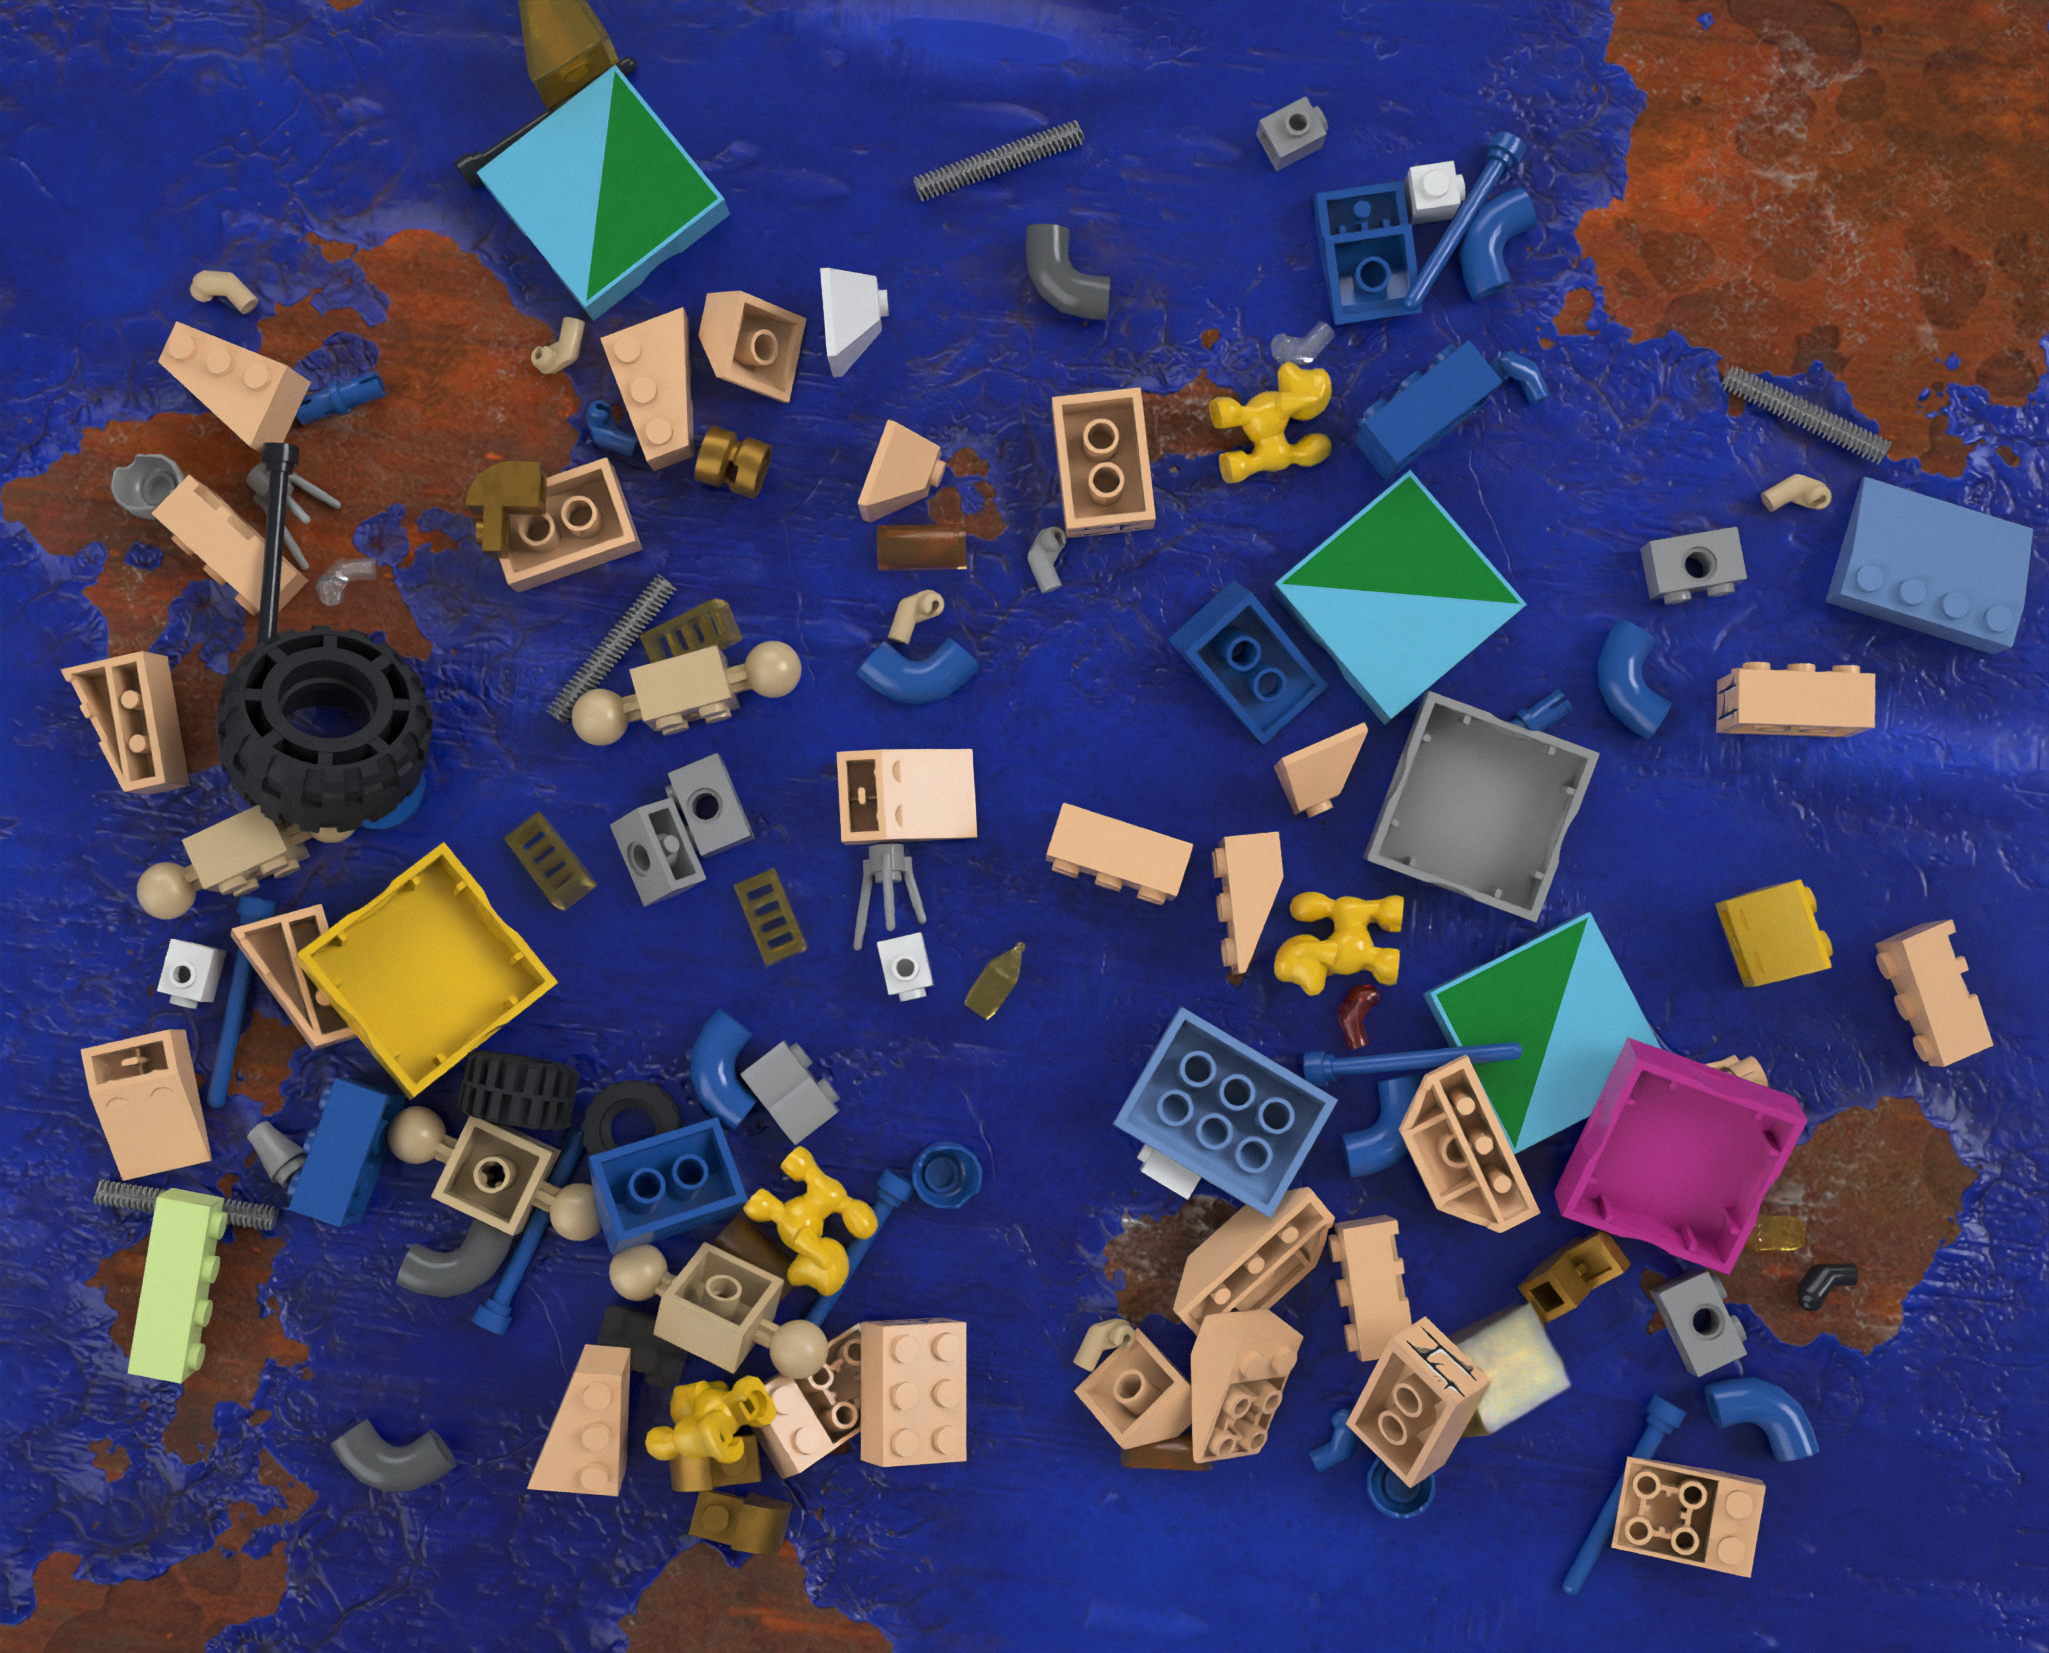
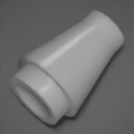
M264 1121L250 1131L247 1139L253 1145L273 1183L279 1182L283 1188H287L297 1170L302 1171L308 1154L303 1152V1148L275 1129L269 1121Z

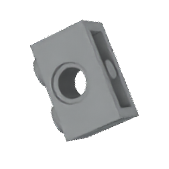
M1737 527L1649 541L1640 549L1650 600L1664 598L1665 605L1691 600L1690 593L1707 591L1708 597L1728 595L1735 592L1734 586L1747 579ZM1687 558H1694L1701 563L1703 567L1701 578H1694L1687 573L1685 568Z
M718 753L667 773L672 783L665 787L668 798H673L677 810L682 809L688 823L685 826L686 832L694 850H699L702 857L705 859L755 839L724 761ZM706 796H713L719 804L717 814L711 819H700L696 813L698 802Z
M672 797L636 808L610 824L644 907L677 896L706 880Z
M1697 1267L1649 1290L1687 1372L1700 1377L1747 1355L1742 1344L1743 1341L1747 1340L1746 1333L1735 1315L1729 1316L1722 1301L1727 1298V1293L1715 1273L1710 1275L1707 1270ZM1707 1308L1711 1314L1710 1325L1705 1330L1697 1332L1693 1326V1317L1698 1310Z

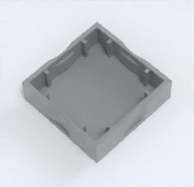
M1431 691L1424 692L1363 859L1537 923L1559 864L1560 849L1564 835L1579 811L1600 753L1541 731H1531L1496 718L1489 712Z

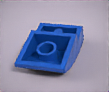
M1396 181L1314 194L1312 200L1316 229L1334 325L1421 313L1422 304L1417 310L1410 311L1405 308L1403 303L1406 294L1418 277L1412 223H1408L1404 182Z

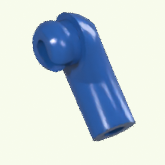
M1513 351L1502 352L1499 358L1492 360L1490 366L1501 380L1511 377L1520 381L1530 405L1542 402L1551 396L1534 361Z
M604 400L593 401L588 406L585 419L594 443L600 448L634 458L640 444L638 437L619 431L612 413V407L608 402Z
M1341 1409L1333 1414L1331 1422L1335 1430L1332 1440L1309 1452L1319 1473L1350 1458L1355 1453L1359 1437L1346 1425L1352 1413L1350 1409Z

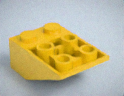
M1801 879L1766 886L1715 903L1744 988L1761 986L1832 967L1829 959L1833 955L1831 942L1824 930L1819 931L1813 914L1817 912L1815 897L1808 886H1803Z

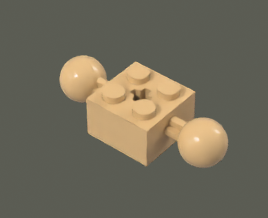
M766 641L758 644L750 651L744 664L729 668L727 658L717 645L629 669L636 694L621 698L615 692L607 689H593L584 693L573 707L572 725L582 740L596 746H605L616 742L624 735L629 723L642 719L654 731L662 730L663 735L680 733L689 729L688 722L705 718L706 723L709 724L731 718L730 711L740 708L736 693L753 689L764 697L778 698L785 696L797 686L800 680L801 662L797 653L789 645L779 641Z
M256 805L183 839L182 842L192 865L184 868L176 863L161 862L149 867L138 881L137 898L141 907L149 915L159 919H174L182 916L192 907L196 893L201 889L220 892L222 895L233 893L234 897L249 894L260 887L258 881L272 874L277 879L299 870L300 865L298 862L310 857L304 841L314 838L324 843H337L350 837L355 830L338 833L335 827L320 828L319 833L300 831L299 824L285 821L283 825H280L266 818L265 814L261 813V806Z
M422 1106L403 1109L390 1122L387 1140L391 1151L396 1157L411 1164L425 1163L433 1158L446 1164L431 1195L432 1198L512 1236L523 1232L534 1207L548 1212L554 1229L566 1239L584 1241L594 1237L601 1231L602 1226L596 1209L593 1186L585 1183H573L561 1189L547 1182L561 1150L506 1124L469 1116L459 1139H456L446 1134L444 1123L437 1113ZM501 1164L505 1173V1179L494 1184L492 1182L494 1174L489 1172V1167Z
M704 1242L678 1276L668 1272L665 1257L656 1247L650 1244L638 1245L615 1254L611 1261L609 1270L610 1280L614 1289L621 1296L633 1301L647 1300L656 1294L661 1296L654 1335L733 1374L756 1343L770 1349L771 1361L775 1368L784 1376L792 1379L811 1377L826 1362L828 1342L825 1334L817 1325L806 1320H793L782 1326L772 1322L775 1318L784 1280L717 1247Z

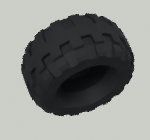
M312 625L309 631L299 633L295 629H290L276 634L275 638L270 640L269 645L259 643L240 659L239 666L236 667L234 673L228 674L221 690L217 711L218 757L222 770L228 771L230 779H232L234 790L250 806L260 805L261 813L265 814L266 818L280 825H283L285 821L299 824L300 831L319 833L320 828L336 827L338 833L356 830L361 826L363 820L369 819L370 822L375 823L396 810L397 804L402 803L406 796L410 797L419 785L421 775L427 765L433 727L431 703L426 701L425 686L412 666L409 664L403 665V658L399 656V652L385 642H381L378 645L370 641L367 633L351 628L348 630V633L331 630V625ZM328 707L355 715L363 722L365 727L346 737L319 738L298 730L287 721L286 717L303 708Z

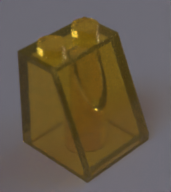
M518 0L528 74L546 109L610 66L619 62L608 33L586 0Z
M1531 1303L1506 1307L1446 1336L1492 1380L1460 1438L1491 1435L1571 1386L1565 1374L1564 1363L1561 1357L1554 1351L1545 1333L1544 1322L1536 1313Z

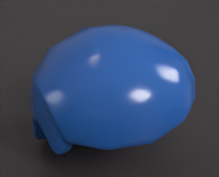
M950 1141L934 1143L917 1156L913 1163L911 1171L912 1185L920 1199L935 1209L960 1208L973 1195L978 1194L981 1189L983 1170L975 1154L960 1143Z
M1377 1457L1367 1473V1493L1373 1506L1385 1516L1394 1519H1408L1421 1514L1429 1507L1436 1493L1435 1474H1430L1415 1486L1409 1488Z

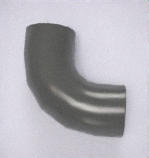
M1054 224L1028 225L1025 243L1028 275L1040 296L1062 313L1084 319L1108 320L1111 277L1082 274L1073 267L1069 259V228Z
M474 1218L465 1240L454 1251L443 1253L414 1243L404 1258L396 1284L418 1294L440 1298L470 1293L493 1277L507 1256L515 1235L512 1236Z
M369 1419L364 1420L330 1444L340 1462L360 1482L385 1492L417 1490L437 1481L457 1465L449 1447L434 1430H429L406 1446L395 1447L387 1444L379 1436Z

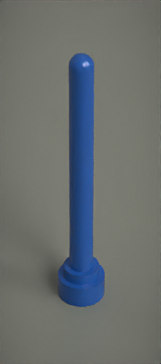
M1499 131L1487 147L1488 155L1486 160L1488 163L1406 294L1403 301L1406 309L1414 311L1420 307L1502 172H1507L1510 168L1518 165L1526 152V147L1517 136L1509 132Z
M240 895L237 913L241 914L240 923L247 925L272 918L276 902ZM240 948L237 953L207 1096L208 1105L214 1109L221 1108L226 1100L253 966Z
M1505 1042L1346 1058H1334L1333 1054L1326 1055L1324 1051L1305 1052L1304 1074L1307 1082L1316 1087L1328 1086L1329 1082L1336 1081L1337 1076L1441 1067L1465 1054L1469 1057L1471 1064L1516 1060L1522 1055V1047L1517 1042Z
M576 1130L571 1134L548 1183L561 1189L567 1185L585 1148L582 1139H584L582 1130ZM537 1207L535 1208L493 1297H487L485 1304H479L472 1322L496 1334L505 1335L512 1320V1317L509 1316L512 1307L509 1304L550 1221L548 1212Z
M886 1168L877 1182L879 1189L876 1195L879 1198L872 1207L878 1220L876 1232L866 1240L854 1237L846 1250L849 1258V1273L844 1285L834 1295L825 1297L819 1294L804 1319L814 1323L819 1328L894 1206L899 1208L902 1201L908 1202L915 1190L911 1181L891 1169Z
M1655 1394L1646 1409L1649 1412L1646 1419L1649 1425L1631 1457L1651 1460L1665 1433L1671 1434L1674 1427L1679 1429L1687 1414L1683 1409ZM1624 1471L1563 1582V1590L1570 1596L1577 1595L1580 1592L1615 1527Z

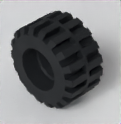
M490 1050L467 1053L457 1108L469 1116L501 1124L541 1130L568 1128L571 1123L580 1072L567 1064L530 1056Z

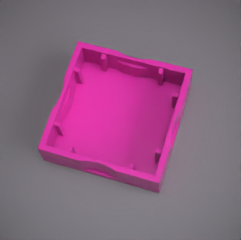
M1627 1037L1554 1190L1561 1215L1620 1237L1634 1238L1652 1243L1671 1255L1730 1275L1757 1222L1763 1198L1770 1186L1780 1176L1808 1119L1796 1098L1791 1095Z

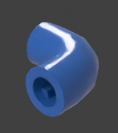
M1521 186L1500 194L1483 205L1462 237L1459 260L1463 279L1472 301L1490 297L1513 283L1503 259L1504 246L1510 238L1535 228L1537 224L1532 201L1528 193Z
M1618 619L1607 636L1598 659L1599 689L1609 711L1630 730L1649 740L1664 720L1672 705L1670 701L1649 689L1642 678L1644 661L1654 647L1656 639L1637 625L1624 619Z
M949 637L945 639L927 659L919 661L905 658L884 641L863 663L856 675L872 689L895 702L923 705L950 696L967 683L981 665Z
M718 1007L705 1023L692 1047L690 1076L699 1102L713 1118L718 1117L720 1124L733 1133L759 1101L758 1097L740 1082L735 1072V1060L753 1034L731 1015Z
M1421 1074L1377 1081L1381 1102V1114L1378 1121L1372 1127L1365 1130L1341 1134L1342 1153L1350 1179L1372 1175L1392 1167L1409 1152L1398 1129L1422 1082Z
M1756 1377L1730 1378L1705 1385V1398L1715 1425L1719 1429L1740 1423L1758 1425L1765 1431L1769 1439L1775 1462L1801 1459L1820 1451L1814 1430L1802 1406L1779 1385Z

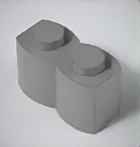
M784 1040L740 1075L767 1108L781 1129L796 1145L839 1112L834 1103L840 1097L825 1078L817 1082L807 1068L813 1062L797 1042L790 1047Z

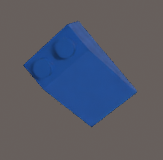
M1234 580L1168 639L1197 675L1262 745L1268 742L1328 687L1326 682L1253 593Z

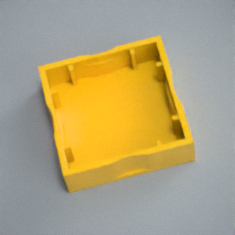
M445 842L394 879L385 891L364 907L348 914L298 952L295 958L298 965L409 1100L413 1099L467 1056V1053L476 1049L558 983L518 932L510 928L497 915L489 903L484 890Z

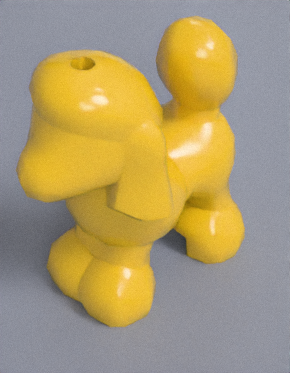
M1287 361L1280 366L1278 371V391L1260 393L1251 398L1245 406H1241L1240 403L1231 397H1217L1209 402L1210 417L1215 428L1225 429L1242 426L1244 432L1254 444L1252 452L1248 455L1242 450L1230 451L1219 455V467L1223 480L1226 483L1241 482L1260 471H1280L1287 468L1290 464L1311 467L1321 463L1329 456L1332 451V444L1325 434L1311 433L1300 439L1296 444H1289L1284 435V430L1290 417L1301 421L1310 420L1323 412L1329 404L1332 386L1330 376L1323 368L1312 370L1300 369L1295 363Z
M1318 892L1298 894L1292 899L1290 904L1292 917L1302 922H1314L1325 917L1330 918L1334 922V933L1324 941H1320V939L1312 935L1300 934L1284 942L1278 949L1274 961V974L1277 979L1282 982H1292L1300 985L1309 996L1319 995L1325 987L1327 975L1331 976L1334 973L1350 975L1361 970H1368L1373 973L1379 983L1387 986L1396 985L1400 950L1374 947L1371 936L1367 931V926L1370 923H1377L1382 930L1387 932H1401L1404 897L1391 895L1378 900H1363L1353 896H1343L1334 900Z
M798 1146L786 1157L780 1168L795 1182L804 1181L807 1184V1192L783 1203L769 1191L761 1188L749 1199L743 1210L747 1217L756 1222L771 1220L776 1222L781 1240L787 1247L798 1253L787 1270L789 1283L792 1286L808 1285L816 1289L821 1295L828 1297L834 1295L844 1285L849 1273V1258L844 1247L837 1240L822 1237L824 1220L832 1213L840 1214L850 1234L862 1240L873 1236L878 1228V1220L874 1211L867 1203L847 1196L843 1185L839 1181L825 1175L815 1162L812 1154L806 1148Z
M747 1375L734 1384L731 1391L729 1386L721 1380L710 1382L702 1380L692 1384L679 1385L673 1389L670 1403V1414L673 1422L676 1424L674 1430L667 1426L652 1428L647 1433L646 1448L648 1453L657 1460H673L681 1454L687 1459L701 1460L706 1457H713L719 1462L731 1464L740 1460L744 1453L745 1447L742 1437H733L739 1427L742 1425L753 1427L769 1426L776 1416L777 1409L773 1399L767 1394L765 1385L758 1377Z

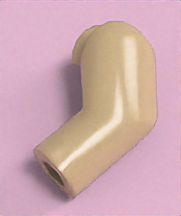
M203 270L193 277V283L190 286V292L196 300L206 302V300H212L213 296H226L242 314L252 311L258 303V299L231 272Z
M564 317L559 341L550 346H538L532 352L531 361L534 367L538 368L541 373L555 374L574 363L579 356L585 322L576 318Z
M1801 474L1792 475L1761 493L1763 504L1770 512L1789 502L1821 510L1829 505L1832 498L1830 490L1824 483Z
M923 590L902 599L898 605L888 639L908 645L915 624L942 613L945 605L943 597L933 590Z
M1118 1318L1093 1324L1088 1329L1073 1362L1093 1372L1103 1350L1120 1346L1125 1349L1133 1344L1135 1341L1134 1329L1130 1326L1129 1322Z

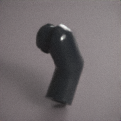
M1855 1263L1816 1264L1810 1267L1796 1290L1799 1306L1806 1311H1817L1822 1307L1823 1301L1833 1286H1856L1858 1271Z

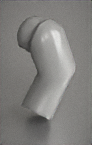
M1056 526L1045 528L1039 532L1027 556L1028 563L1042 594L1049 593L1062 586L1053 565L1065 546L1067 538L1065 532Z

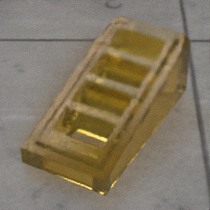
M716 598L639 635L650 663L667 659L659 638L664 636L667 639L673 657L716 645L722 650L742 640L729 604L725 600ZM710 617H712L714 620V623L719 633L718 635L715 632ZM693 624H699L705 639L704 642L700 643ZM676 631H682L689 649L683 650Z
M537 811L504 838L551 904L562 911L567 910L597 885L584 865L540 811ZM542 831L545 836L526 850L523 845ZM553 845L555 850L537 864L535 859ZM564 860L566 865L548 878L546 874Z
M775 868L733 885L767 967L809 950ZM771 883L773 892L750 901L747 893ZM778 900L780 908L757 917L754 909ZM782 916L785 917L787 924L764 933L761 925ZM791 932L794 940L773 949L770 948L768 941Z

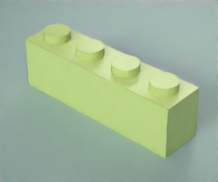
M170 1188L157 1196L128 1374L182 1383L201 1368L205 1356V1344L200 1343L202 1329L208 1325L213 1308L212 1300H207L210 1283L215 1282L220 1267V1257L215 1256L217 1239L220 1240L223 1237L227 1225V1213L222 1212L223 1197Z

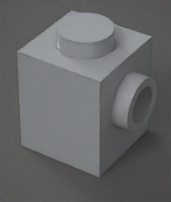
M1305 96L1261 119L1256 135L1277 172L1321 149L1327 135L1328 124L1321 109L1318 106L1312 108Z

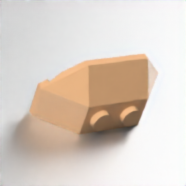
M1465 1054L1425 1074L1398 1130L1436 1209L1485 1226L1498 1233H1502L1540 1214L1541 1212L1469 1057Z
M1309 1187L1287 1190L1271 1218H1268L1247 1204L1244 1205L1187 1257L1173 1310L1198 1336L1205 1315L1264 1308L1270 1309L1316 1267L1326 1243L1328 1229L1332 1228L1335 1217Z

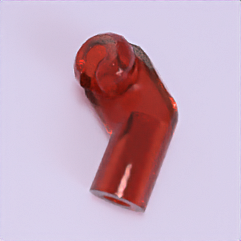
M1371 984L1356 985L1351 988L1338 1008L1337 1017L1348 1050L1370 1044L1363 1020L1371 1006H1376L1379 1002V993Z

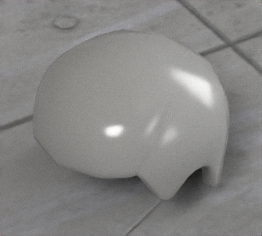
M137 454L130 465L127 467H117L114 470L110 489L116 502L138 518L155 520L157 518L151 513L185 479V476L180 466L163 454Z

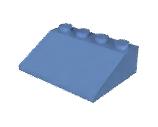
M1863 477L1825 602L1993 655L2012 648L2025 605L2033 529L1878 480Z
M1181 1007L1173 1016L1113 1125L1268 1218H1271L1338 1099Z

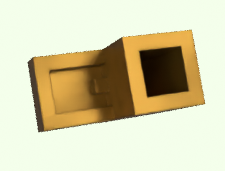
M507 461L492 465L481 472L470 486L466 498V506L474 514H483V519L478 518L476 522V542L478 546H482V551L490 558L509 559L510 514L546 515L547 470L540 462Z
M1599 1229L1583 1239L1577 1237L1555 1251L1523 1280L1518 1289L1544 1324L1578 1307L1592 1289L1623 1274L1631 1263L1609 1233Z
M757 1433L733 1436L742 1437L745 1448L740 1460L731 1464L719 1462L713 1457H706L701 1460L687 1459L681 1454L675 1459L669 1460L672 1490L679 1492L708 1491L719 1486L760 1482L762 1476Z
M714 1489L699 1491L689 1535L732 1545L731 1549L762 1555L778 1554L783 1545L793 1503L749 1492L747 1497H742Z

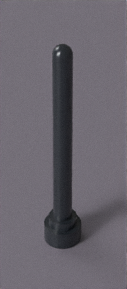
M626 56L615 63L625 77H628L637 69L636 60L630 56ZM615 64L482 153H479L477 150L470 155L467 151L455 159L453 163L469 187L474 191L482 186L483 182L477 174L481 168Z
M263 443L262 463L266 464V472L270 473L257 645L259 643L269 645L270 640L275 638L277 634L288 476L293 474L294 467L299 466L300 453L299 446L287 443Z

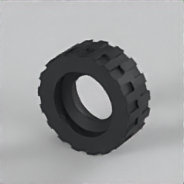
M627 1080L607 1086L606 1089L598 1092L593 1097V1102L587 1106L584 1112L586 1117L581 1125V1130L584 1133L582 1142L583 1146L587 1147L588 1157L619 1147L613 1140L611 1125L613 1119L621 1110L628 1107H638L648 1112L655 1124L654 1136L684 1127V1120L681 1119L679 1105L673 1101V1096L668 1091H664L657 1084L644 1080Z

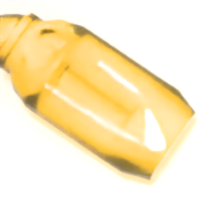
M1017 942L1015 949L1003 952L1001 956L994 958L987 964L968 992L964 1003L966 1006L985 1019H989L997 1012L1018 982L1019 968L1022 965L1021 952L1026 949L1025 943Z
M1758 1215L1757 1222L1745 1246L1753 1250L1793 1251L1802 1248L1805 1243L1804 1221L1795 1216Z

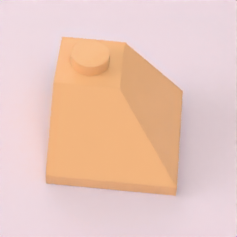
M740 290L707 293L698 336L716 377L782 403H789L806 318Z
M888 420L858 501L862 519L872 523L927 497L931 485L938 487L946 467V462L940 460L942 456L940 446L899 423Z
M1365 722L1281 758L1274 766L1295 815L1306 811L1308 818H1311L1333 808L1330 800L1336 798L1341 793L1367 735L1368 728Z
M1139 1328L1135 1330V1341L1130 1347L1125 1349L1121 1348V1346L1118 1347L1074 1390L1124 1450L1178 1437L1192 1423L1191 1382Z

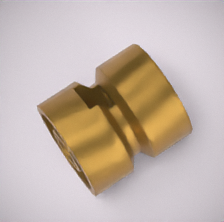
M712 425L702 442L696 462L694 478L697 481L718 488L727 483L731 492L755 499L761 490L768 471L772 445L750 437L741 442L738 441L735 432Z

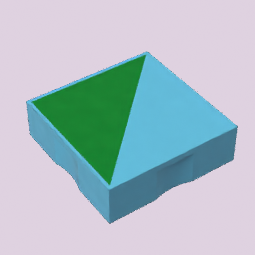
M616 64L477 172L487 190L524 236L532 241L548 261L557 277L593 321L641 285L645 278L659 264L683 252L730 215L722 195Z
M1411 470L1405 473L1279 579L1270 591L1308 637L1329 653L1337 663L1344 679L1384 725L1527 605Z
M1591 912L1578 914L1523 942L1518 948L1486 964L1478 965L1423 993L1450 1048L1505 1042H1517L1521 1045L1522 1055L1516 1060L1472 1064L1513 1154L1591 1115L1627 1037L1661 1049Z

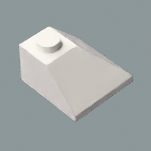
M820 268L827 357L833 378L842 377L882 331L881 317L889 316L887 290H879L876 276L833 268Z

